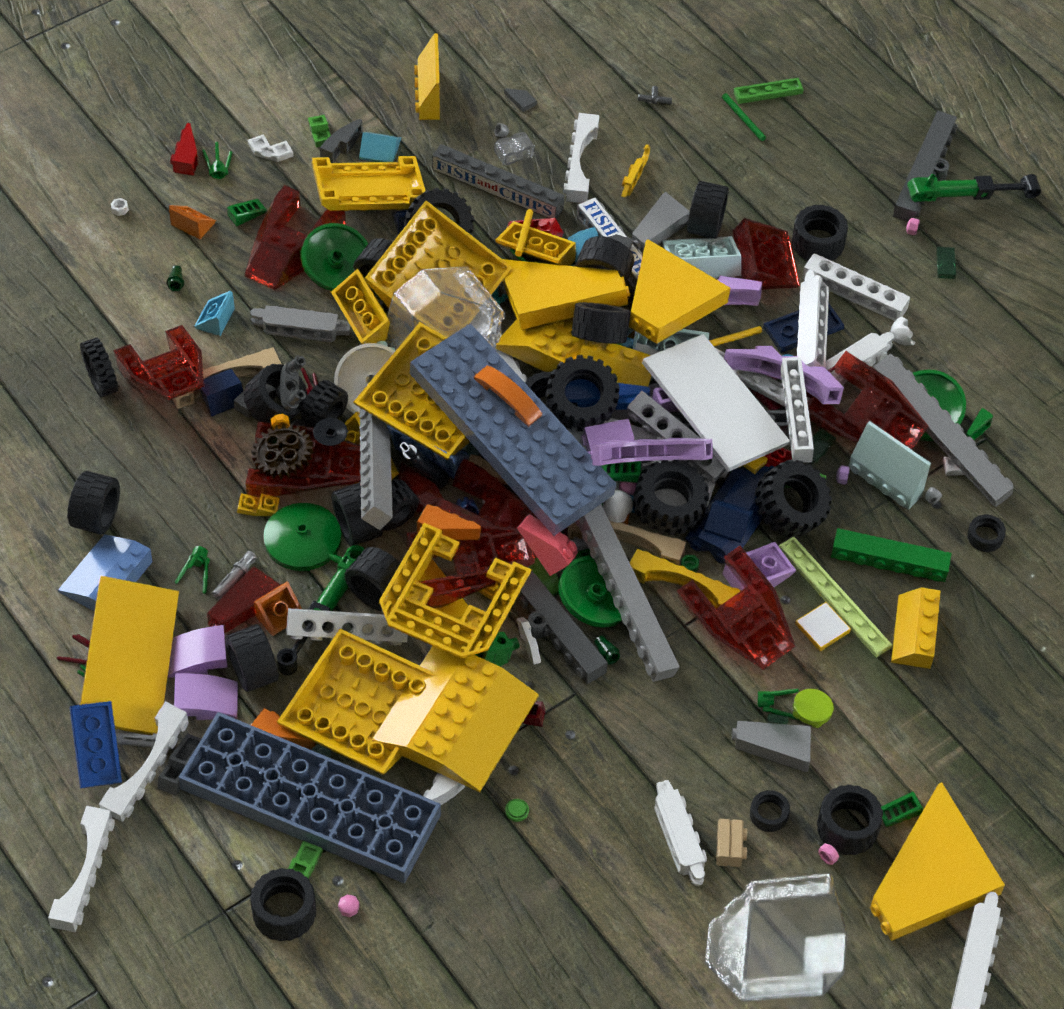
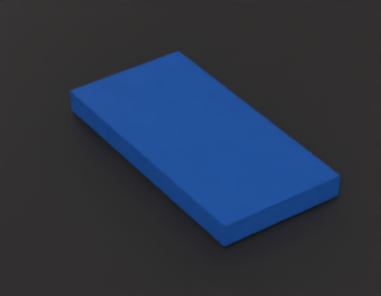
M112 702L70 706L80 789L122 783Z

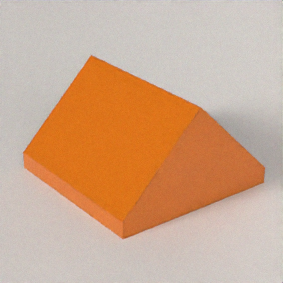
M170 205L169 207L171 225L198 239H201L216 222V220L188 206Z
M289 582L283 583L254 601L256 618L272 636L287 628L288 608L302 609Z

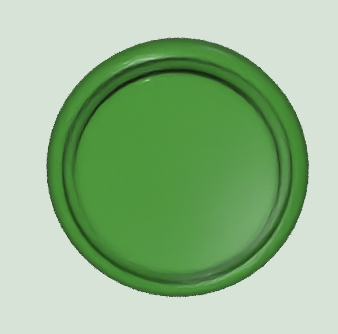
M513 799L507 803L505 814L511 821L520 822L527 818L529 806L524 800Z

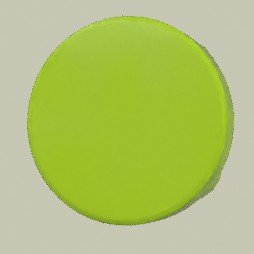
M817 689L800 691L795 696L793 702V716L814 728H820L822 724L828 722L834 710L831 698L826 693Z

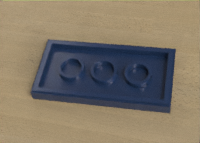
M829 302L827 336L843 330L845 326ZM799 310L763 324L764 330L780 353L798 347Z

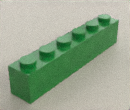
M837 528L831 558H836L840 561H850L859 565H868L877 569L891 570L896 573L909 574L915 577L932 579L937 582H946L952 553Z

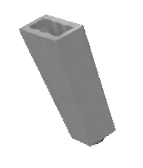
M664 192L632 233L633 245L643 255L646 240L649 239L659 245L662 243V240H666L688 224L690 211L667 192Z
M737 721L736 728H732V740L735 741V749L808 772L810 765L811 726Z

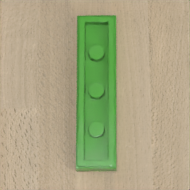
M799 78L736 87L733 93L737 103L742 104L803 94V87Z

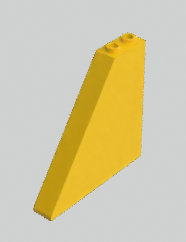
M648 239L645 242L629 327L657 344L727 304L731 288Z
M503 259L512 268L502 280V284L521 330L573 318L575 304L580 302L607 304L617 307L628 305L627 297H630L629 288L625 285L624 277H620L616 270Z
M943 783L937 785L873 896L870 906L871 912L874 917H878L883 933L888 935L891 941L973 907L978 903H982L989 892L994 891L999 896L1002 894L1005 886Z

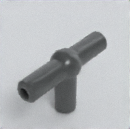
M657 86L651 88V95H638V101L651 102L652 104L672 103V98L658 96Z

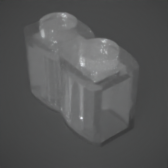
M525 132L516 133L510 138H501L494 143V152L503 165H510L518 160L530 158L534 155L535 151L534 144Z

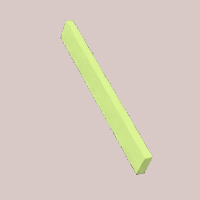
M795 537L779 545V548L790 563L844 620L852 632L876 658L892 648L889 640Z

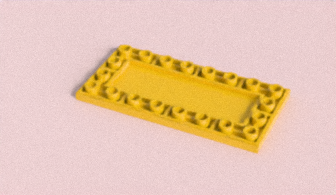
M100 576L80 705L111 701L115 729L145 735L157 734L158 726L155 722V716L163 706L179 591Z

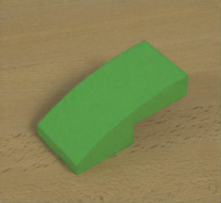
M325 115L309 117L308 123L316 148L321 147L331 136Z
M538 558L528 562L527 565L553 596L559 594V578L556 573L550 576Z
M303 841L288 869L299 871L309 879L323 849Z

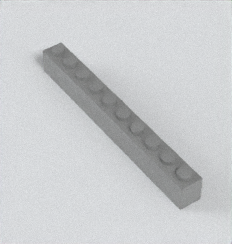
M890 353L873 366V374L994 507H997L1013 494L1014 485L1007 477L1004 478L999 467L996 464H992L988 460L987 454L976 447L975 441L963 433V428L951 420L949 412L940 408L937 399L933 396L930 397L925 386L915 380L913 373L903 367V363L898 357H894Z
M360 408L361 519L381 530L392 519L390 433L387 428L388 424Z
M600 504L575 521V523L579 526L583 540L590 549L591 557L595 560L598 571L604 578L606 588L611 593L614 605L621 614L622 622L629 631L630 639L634 642L638 655L644 662L647 674L650 675L653 682L674 677L680 666Z

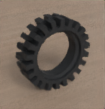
M98 337L82 342L80 350L83 362L99 397L118 392L115 371L111 366V360H109V355L106 353L103 343L100 342Z

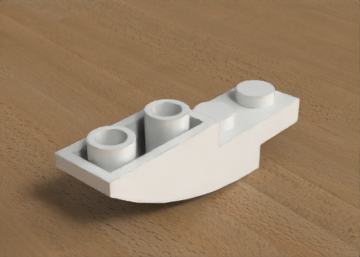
M438 773L433 780L432 788L430 790L427 789L423 797L442 805L456 796L465 785Z

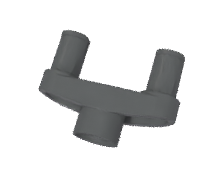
M299 355L282 367L280 385L275 391L277 397L281 399L282 406L288 411L295 410L299 403L306 398L305 391L299 389V369L305 365L306 360L303 356L299 357Z

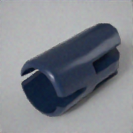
M463 497L462 503L460 498L456 501V507L461 518L468 521H475L478 518L479 510L472 497L471 500L468 497Z

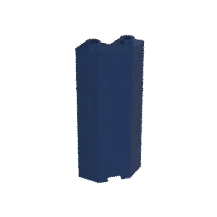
M743 465L740 468L733 469L706 507L701 522L695 525V528L685 537L690 547L696 552L710 551L714 559L720 564L733 562L763 519V516L758 513L759 506H756L755 502L758 496L755 495L759 480L774 466L770 465V467L764 465L756 474H753ZM717 499L754 511L741 543L704 531L712 503Z

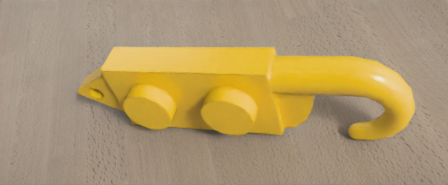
M648 144L644 147L643 156L639 159L637 158L634 165H630L629 175L625 176L622 182L624 190L621 197L626 198L630 196L649 158L650 146Z

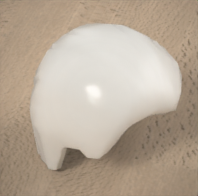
M899 317L892 324L890 330L895 336L894 342L903 346L915 345V341L911 340L913 332L908 328V320L904 317Z
M616 490L614 495L603 503V509L608 519L616 523L624 522L633 508L631 496L620 490Z

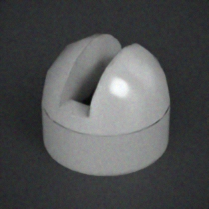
M498 123L494 131L495 136L506 137L509 134L507 125Z
M930 487L925 494V499L930 504L937 503L942 497L941 492L933 487Z

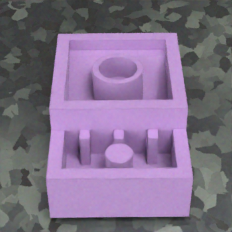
M776 542L746 552L741 559L725 564L722 574L732 588H738L745 593L743 602L777 586L794 574L796 569Z
M223 625L190 631L173 638L167 678L175 677V673L208 674L207 669L227 667Z
M175 673L174 706L187 712V716H196V720H213L217 712L237 719L238 682L211 675Z

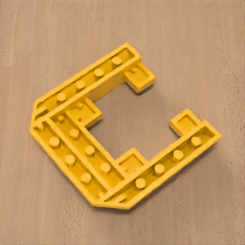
M424 523L379 600L386 622L389 627L459 658L488 651L532 569L513 562L511 565L495 558L486 577L501 583L487 611L469 604L461 620L426 605L433 593V588L419 581L434 554L451 561L459 548L460 542L442 535V530Z

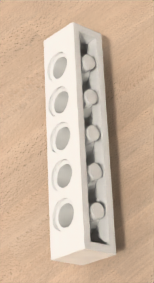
M814 253L804 266L802 279L805 280V273L809 269H813L816 275L822 277L823 283L829 287L830 292L893 321L902 317L908 309L909 296L865 277L856 271L843 267L838 263L832 262L823 256Z
M801 357L782 358L781 378L792 460L803 461V463L812 462L814 447Z
M288 608L286 633L291 635L290 638L302 639L303 636L311 637V640H322L324 637L331 638L330 640L332 641L345 623H351L353 628L349 633L364 640H370L372 644H382V641H389L391 645H402V642L407 643L408 635L392 628L390 634L382 633L383 627L388 625L384 614ZM310 620L313 622L312 628L308 630L303 629V622ZM325 622L333 623V627L329 631L323 630L322 625ZM364 625H372V631L370 633L362 632Z

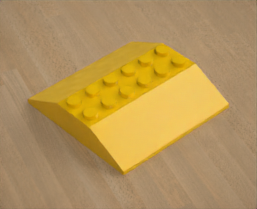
M425 201L364 280L389 309L415 328L421 322L448 338L471 323L511 270L512 266L428 201Z
M573 318L522 330L516 319L495 342L493 348L542 371L550 372L556 369L560 362L565 363L567 358L572 357L573 360L576 359V356L580 355L584 340L572 336ZM635 330L627 337L634 339Z
M419 322L353 403L446 460H449L451 455H455L469 444L470 441L410 375V362L447 339V337Z
M339 629L278 719L277 724L384 775L402 757L400 748L396 746L391 751L384 748L381 742H372L373 737L406 686L409 685L411 693H420L425 688V682L421 678L427 675L435 676L436 673L343 629ZM416 683L423 684L420 690L412 689V686Z
M432 646L420 666L436 673L435 676L427 675L421 678L425 682V688L420 693L413 694L409 690V685L406 686L373 737L372 742H381L384 748L391 751L397 746L400 748L401 756L477 792H481L539 697V694L504 668L476 655L459 658ZM416 683L412 686V689L420 690L423 684Z

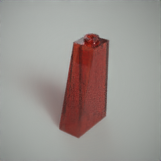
M253 567L207 612L208 625L210 627L223 625L224 633L254 617L256 615L254 601L281 584L256 567Z

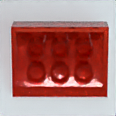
M743 218L733 230L734 241L741 254L742 279L762 281V290L798 288L800 285L788 231Z

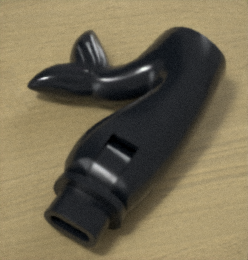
M406 442L400 444L405 459L424 475L435 489H441L448 483L449 475L444 469L430 461L412 444L408 445Z

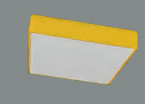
M827 602L795 622V625L819 651L824 650L851 632V628Z

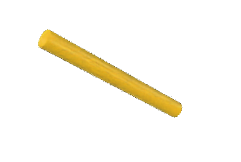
M531 209L526 211L515 255L518 257L522 256L533 216V210Z
M758 326L709 341L715 347L762 333V328Z

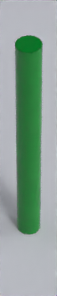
M724 93L722 99L758 139L764 141L766 136L731 97Z

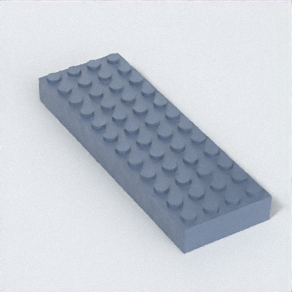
M471 323L410 362V375L553 536L614 495L615 481L601 466L593 465L591 455ZM487 365L497 369L515 382L533 400L542 412V416L528 427L515 415V410L491 389L486 390L474 379V376Z
M217 712L179 776L180 789L297 839L321 847L323 850L404 884L441 816V804L220 712Z

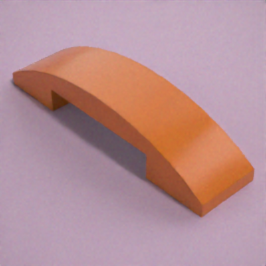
M487 365L474 376V379L486 390L491 389L515 410V415L528 427L542 416V412L533 400L515 382L497 369Z

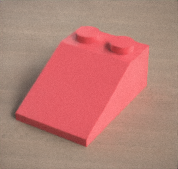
M531 514L517 527L550 576L567 567L578 554L576 544L572 540L570 541L568 536L561 532L553 536L544 524Z

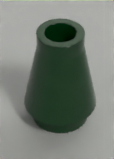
M178 265L172 266L166 281L171 291H180L184 286L182 268Z
M599 636L595 639L594 643L599 653L608 664L616 663L620 658L619 649L604 636Z

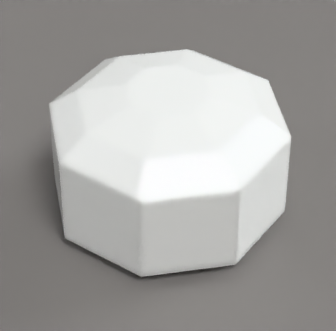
M122 198L114 199L111 203L112 213L117 216L125 215L129 211L127 201Z

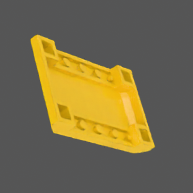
M398 156V162L331 163L329 157L312 158L311 164L320 202L329 211L409 209L415 198L426 191L416 156Z

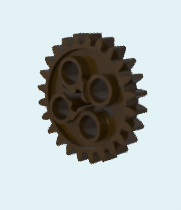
M283 424L282 428L279 429L276 425L274 431L268 428V434L262 432L263 438H256L257 443L253 444L254 449L251 450V458L255 468L259 470L260 474L264 472L265 477L271 474L272 479L279 475L280 479L283 478V475L290 478V473L297 475L296 470L304 471L303 465L308 466V460H312L311 454L314 453L312 440L305 430H300L299 426L294 429L293 425L286 428L285 424Z

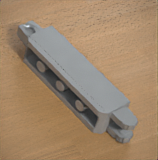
M267 305L265 309L254 308L250 311L253 326L263 327V331L269 335L333 342L336 340L337 335H350L351 332L349 322L338 319V314Z

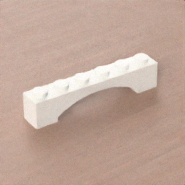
M579 113L578 120L574 121V130L576 132L572 133V143L574 145H570L569 154L572 155V158H568L567 168H570V171L566 170L565 178L568 184L564 183L563 194H566V201L582 203L588 200L590 179H586L581 170L580 158L586 146L593 139L597 140L599 115Z
M166 701L155 716L158 732L149 757L129 780L116 788L110 787L99 803L101 809L110 810L112 817L121 822L132 814L134 810L133 805L136 800H140L143 797L145 786L148 782L151 783L153 781L156 769L159 765L162 766L167 758L168 750L174 748L178 741L177 736L181 731L184 732L188 726L187 712Z
M86 806L80 823L82 833L87 834L86 859L73 886L59 900L54 899L48 916L50 927L76 932L77 926L82 924L84 916L82 911L84 906H87L89 903L90 887L95 885V872L97 868L101 867V855L103 850L107 849L109 842L108 834L109 831H113L115 819L112 818L110 810Z

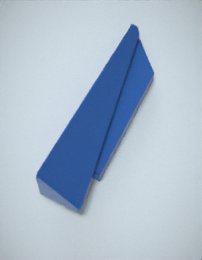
M578 379L567 384L565 396L571 403L577 402L578 407L585 408L598 403L600 391L592 382ZM618 383L620 390L615 410H627L628 405L641 391L650 396V388L647 386Z

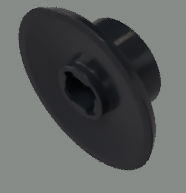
M335 418L319 421L313 430L315 439L325 446L340 444L345 440L348 433L346 425L341 420Z

